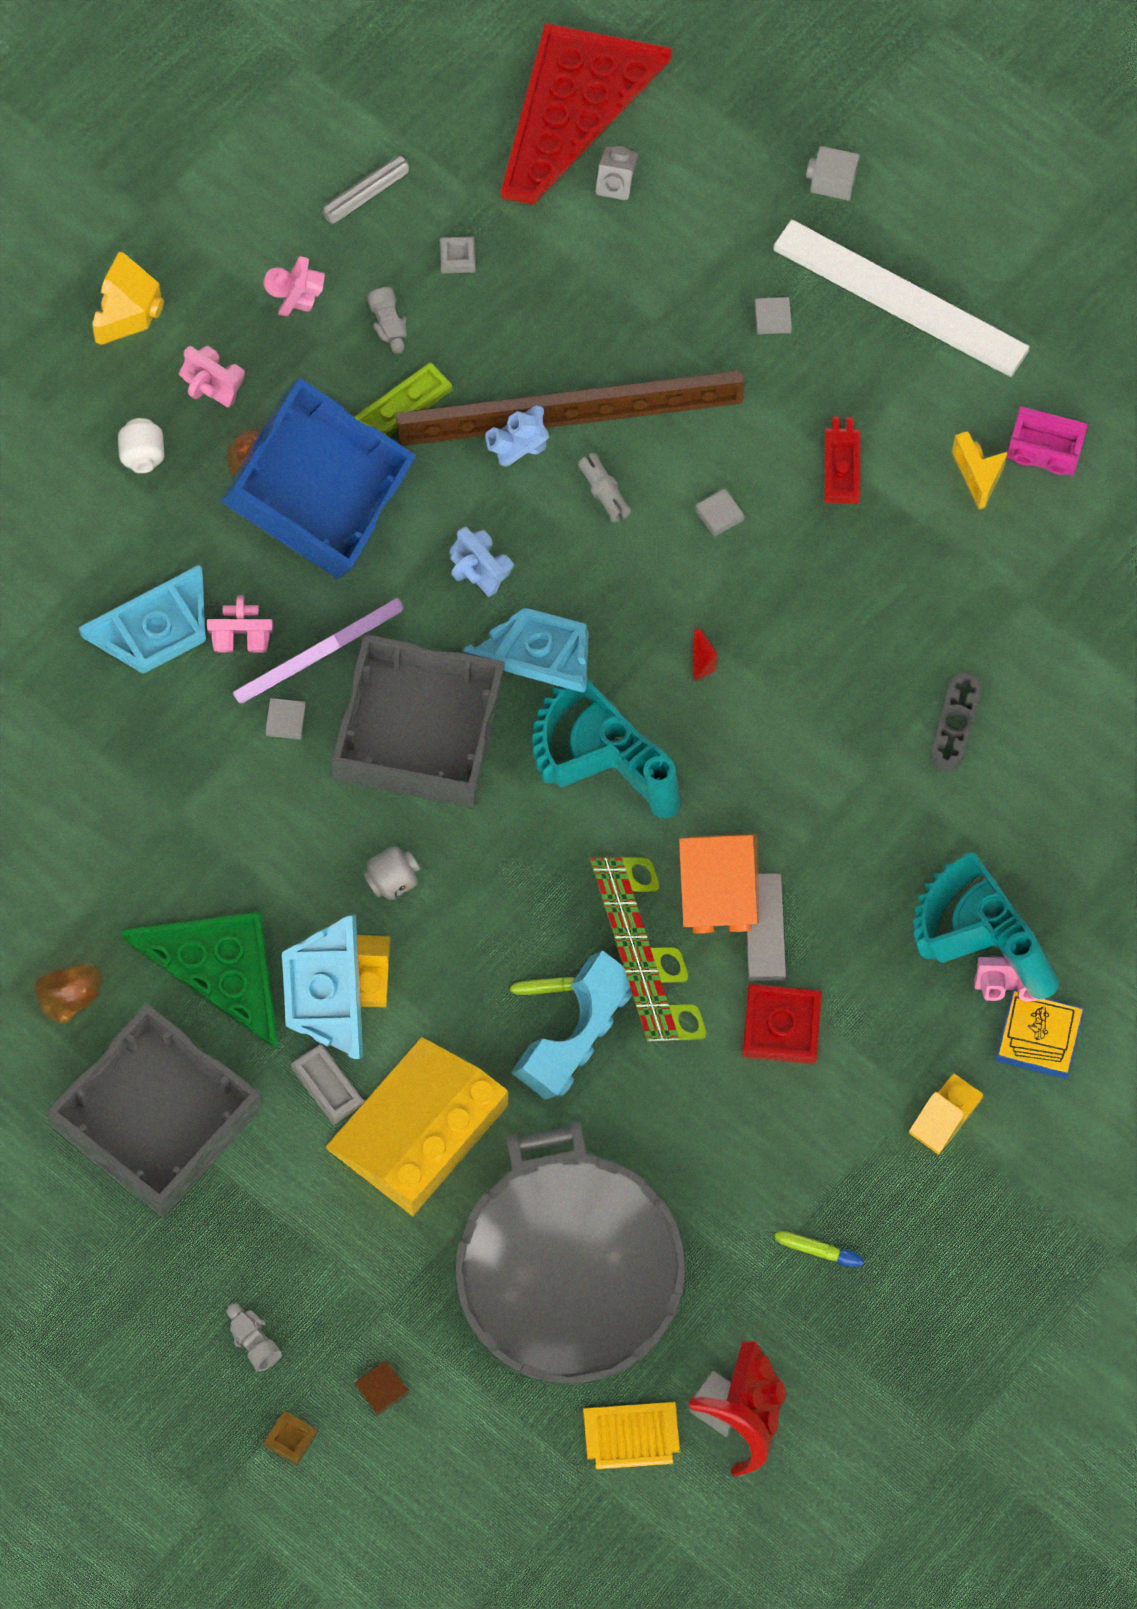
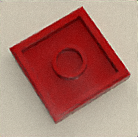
M748 984L742 1057L816 1064L822 991Z

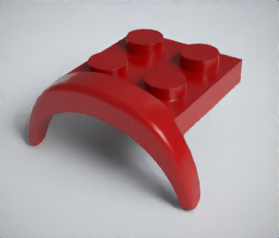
M747 1341L741 1344L727 1400L708 1397H694L689 1400L688 1405L691 1410L709 1414L726 1422L736 1429L747 1441L751 1455L745 1461L732 1467V1476L751 1473L765 1464L771 1448L773 1435L778 1430V1416L781 1404L786 1399V1388L783 1381L779 1380L769 1358L764 1355L756 1341Z

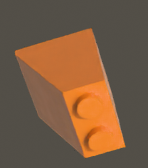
M758 833L679 838L683 927H692V933H714V926L729 925V932L751 931V924L759 923Z

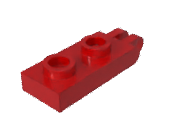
M832 416L831 428H825L824 503L859 504L860 429H853V416H846L845 428H839V416Z

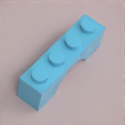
M603 950L588 958L571 983L580 1009L578 1024L571 1036L565 1041L560 1042L540 1039L530 1043L511 1071L512 1075L545 1100L557 1095L562 1096L567 1092L574 1082V1078L571 1075L578 1065L580 1067L583 1066L593 1054L594 1048L591 1045L597 1036L602 1037L612 1026L614 1019L611 1018V1015L615 1009L623 1007L632 996L624 967Z

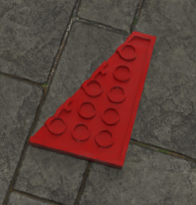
M545 23L505 173L501 198L534 205L668 65L672 58L673 48Z

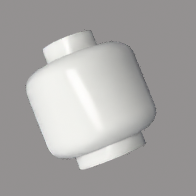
M145 418L130 420L119 431V457L121 463L126 467L131 468L137 473H147L163 461L165 457L163 432L151 420Z

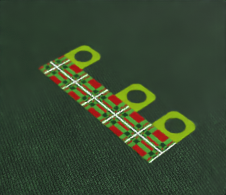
M590 858L647 1041L704 1039L707 1032L700 1010L692 1004L669 1005L662 983L685 982L688 980V972L682 954L673 947L650 948L633 892H652L659 889L658 878L652 862L647 858ZM641 864L650 871L651 882L648 885H642L634 879L632 875L634 865ZM669 954L678 960L680 964L678 975H669L663 970L661 966V957L663 955ZM687 1011L696 1017L699 1024L696 1032L690 1033L681 1027L679 1023L681 1012Z

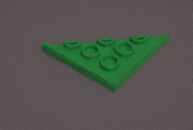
M261 912L120 930L121 938L127 944L272 1048H279Z

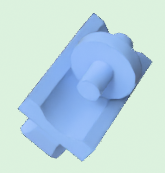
M535 405L525 413L516 411L509 416L505 427L502 429L493 427L486 432L485 437L488 450L498 454L500 465L509 466L528 452L539 454L545 450L549 434L543 424V407Z
M467 527L458 530V539L449 551L452 555L451 560L456 564L452 569L451 575L456 581L468 578L472 584L476 583L488 597L495 594L501 581L510 575L514 566L513 562L506 554L493 557L489 553L493 543L485 530L474 533Z

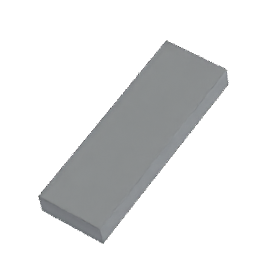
M758 874L759 923L751 924V931H746L748 981H785L781 874Z

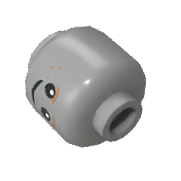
M391 846L368 860V871L364 872V876L378 898L384 896L388 900H394L417 886L418 879L415 872L421 868L410 850L403 853L399 847Z

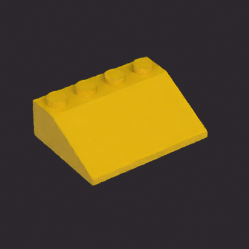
M421 1037L327 1144L326 1149L411 1216H414L508 1107V1090L478 1067Z

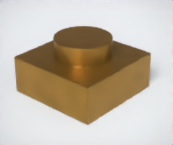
M284 1410L263 1443L264 1447L297 1466L318 1432L317 1429Z

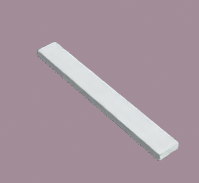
M792 219L774 244V251L1011 378L1029 351L1030 346Z

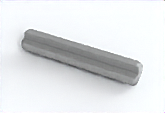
M396 156L324 205L322 208L324 217L331 224L342 219L409 172L407 161L402 156Z

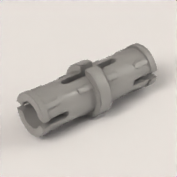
M596 453L589 454L591 462L587 460L586 456L579 461L578 467L592 486L591 493L594 498L600 499L612 522L620 521L619 513L623 519L631 513V508L618 491L616 479L613 476H609Z

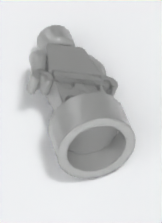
M391 287L376 289L367 295L370 309L372 312H375L379 322L378 324L374 323L373 329L377 330L378 336L382 341L390 343L392 352L400 354L405 349L402 338L407 335L405 327L406 318H398L395 310L397 300Z
M238 1303L228 1305L226 1313L233 1320L231 1321L230 1331L234 1336V1345L241 1347V1343L244 1344L249 1351L248 1359L256 1371H263L273 1366L281 1358L282 1353L272 1339L268 1340L262 1332L261 1325H265V1321L261 1320L251 1310L244 1312Z

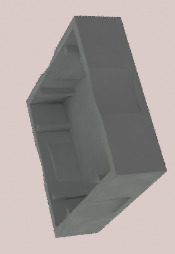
M364 634L352 679L353 692L351 701L342 719L331 762L333 780L474 808L504 684L505 662L458 652H437L424 649L412 643Z
M146 1003L111 1041L110 1046L101 1059L90 1069L82 1073L46 1113L50 1127L164 1218L262 1109L261 1095L256 1089L222 1062L199 1050L183 1031Z

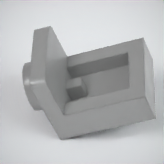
M622 146L605 147L599 164L595 193L600 196L628 200L639 153L630 151Z

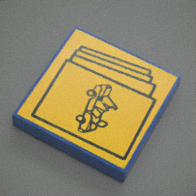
M1013 989L995 1061L1067 1080L1085 1008L1048 998L1036 1001H1022L1018 997V991Z

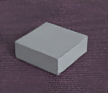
M440 237L441 273L475 272L474 237Z
M789 297L755 299L757 335L791 333Z
M726 489L719 491L695 506V511L714 537L744 521V514Z
M270 698L265 730L266 736L302 740L306 702Z

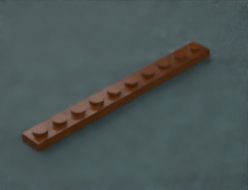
M742 371L720 372L711 375L687 376L662 381L654 380L646 383L583 389L558 394L550 393L525 398L517 397L509 400L479 402L477 404L445 406L443 408L420 411L412 410L396 413L397 436L401 446L485 436L486 432L493 427L499 429L505 427L509 416L516 411L525 413L535 405L543 407V424L545 428L743 404L744 379Z

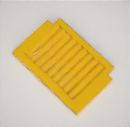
M675 1402L583 1409L587 1459H595L596 1469L673 1464L672 1453H680Z

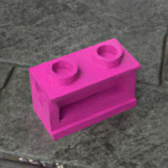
M1020 406L1007 458L1023 466L1034 465L1048 469L1057 475L1068 474L1074 476L1088 424Z

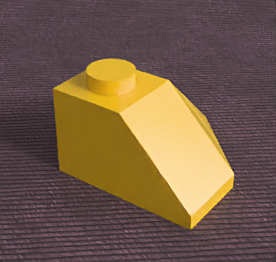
M118 252L103 282L101 293L104 294L101 303L103 312L96 311L92 325L95 342L102 345L148 329L153 317L158 318L164 306V299L161 298L160 284L131 258L121 252Z

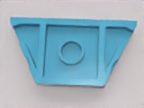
M198 565L79 627L80 635L83 639L143 674L206 641L202 568Z
M523 608L511 616L508 622L500 624L489 631L490 639L476 648L470 644L463 650V654L504 661L505 672L583 693L586 690L589 632L585 623Z
M349 915L282 952L286 1027L301 1034L306 1033L312 1036L315 1041L326 1046L331 1045L349 1054L348 1056L353 1059H360L363 1057L357 926L356 915Z

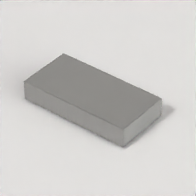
M319 1044L291 1063V1069L333 1125L359 1109L364 1103L362 1097L322 1044Z

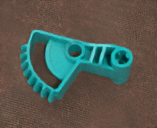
M588 679L584 693L568 688L562 690L553 687L551 692L552 698H545L543 702L544 709H538V721H535L533 725L535 734H532L531 739L534 746L532 752L534 759H536V768L541 773L542 781L545 785L557 783L559 787H564L609 768H616L630 782L633 788L647 800L652 814L659 818H670L676 815L681 807V798L676 767L667 754L641 735ZM586 698L592 705L579 715L570 735V748L574 759L557 765L550 754L554 730L565 712L580 699ZM614 737H623L622 740L617 742L610 741Z
M970 852L951 865L943 862L944 871L942 873L933 872L935 882L925 884L927 894L918 896L920 906L914 908L917 918L912 920L915 929L913 934L921 957H924L925 960L938 959L940 963H944L990 946H997L1033 998L1045 999L1052 996L1059 987L1057 974L1031 929L1011 905L978 856ZM978 876H983L984 880L970 888L959 900L952 917L953 931L937 937L940 918L950 900L969 882Z

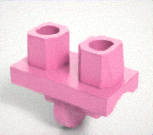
M299 256L290 273L283 268L277 267L270 269L266 273L263 280L266 291L274 297H285L279 308V315L288 317L293 308L310 312L315 296L319 297L322 292L325 273L308 269L309 258Z
M189 346L184 350L185 360L179 376L190 384L188 395L193 399H198L205 394L227 408L233 405L237 390L243 384L244 369L236 364H230L227 368H223L218 364L219 356L217 352L209 346H205L200 350Z
M237 595L236 605H223V616H236V619H207V630L209 634H212L213 648L217 653L234 652V634H247L248 652L266 653L270 634H274L272 619H245V616H259V605H245L244 595Z
M1003 954L978 958L974 987L975 989L982 990L985 1000L999 1001L1004 998L1006 990L1013 989L1018 990V997L1022 1001L1038 1000L1028 993Z

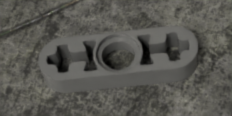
M968 673L958 674L950 682L930 755L932 765L941 772H953L962 764L982 691L981 683L974 675ZM962 686L969 687V693L965 705H958L960 690ZM953 715L960 716L965 720L966 726L961 730H953L946 724V719ZM947 740L954 741L950 760L943 759Z

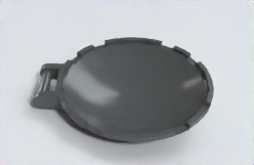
M581 1120L570 1122L569 1127L520 1137L518 1133L506 1135L512 1171L505 1174L504 1178L498 1181L487 1193L485 1192L474 1206L467 1218L468 1221L461 1241H459L456 1257V1282L461 1306L470 1326L481 1342L494 1356L514 1370L535 1379L560 1384H580L605 1379L624 1371L646 1356L658 1344L671 1325L680 1305L685 1281L683 1243L674 1217L666 1203L644 1179L622 1165L600 1159L597 1156L588 1155ZM573 1141L574 1151L523 1161V1151Z

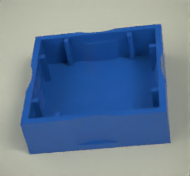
M299 377L283 393L220 502L336 579H339L352 569L375 529L381 509L394 496L416 455L376 428L358 421L336 401Z

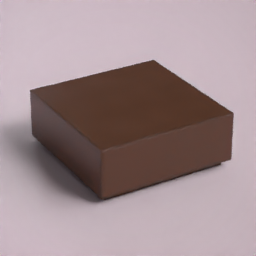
M386 1360L355 1382V1387L377 1416L409 1394L406 1386Z

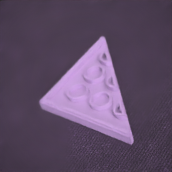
M398 598L392 600L233 692L238 703L246 702L402 612L404 607Z

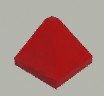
M699 628L694 630L692 644L693 678L695 681H698L716 671L718 657L717 652Z

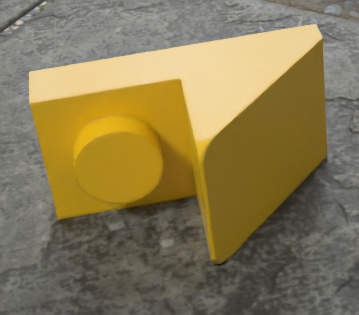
M966 431L955 435L952 454L980 510L986 507L1002 474L1007 452L984 459L980 444L977 441L973 442L969 432Z
M357 935L361 1007L387 1008L390 936Z
M953 1073L941 1090L932 1094L911 1127L909 1134L939 1155L982 1101L984 1094Z

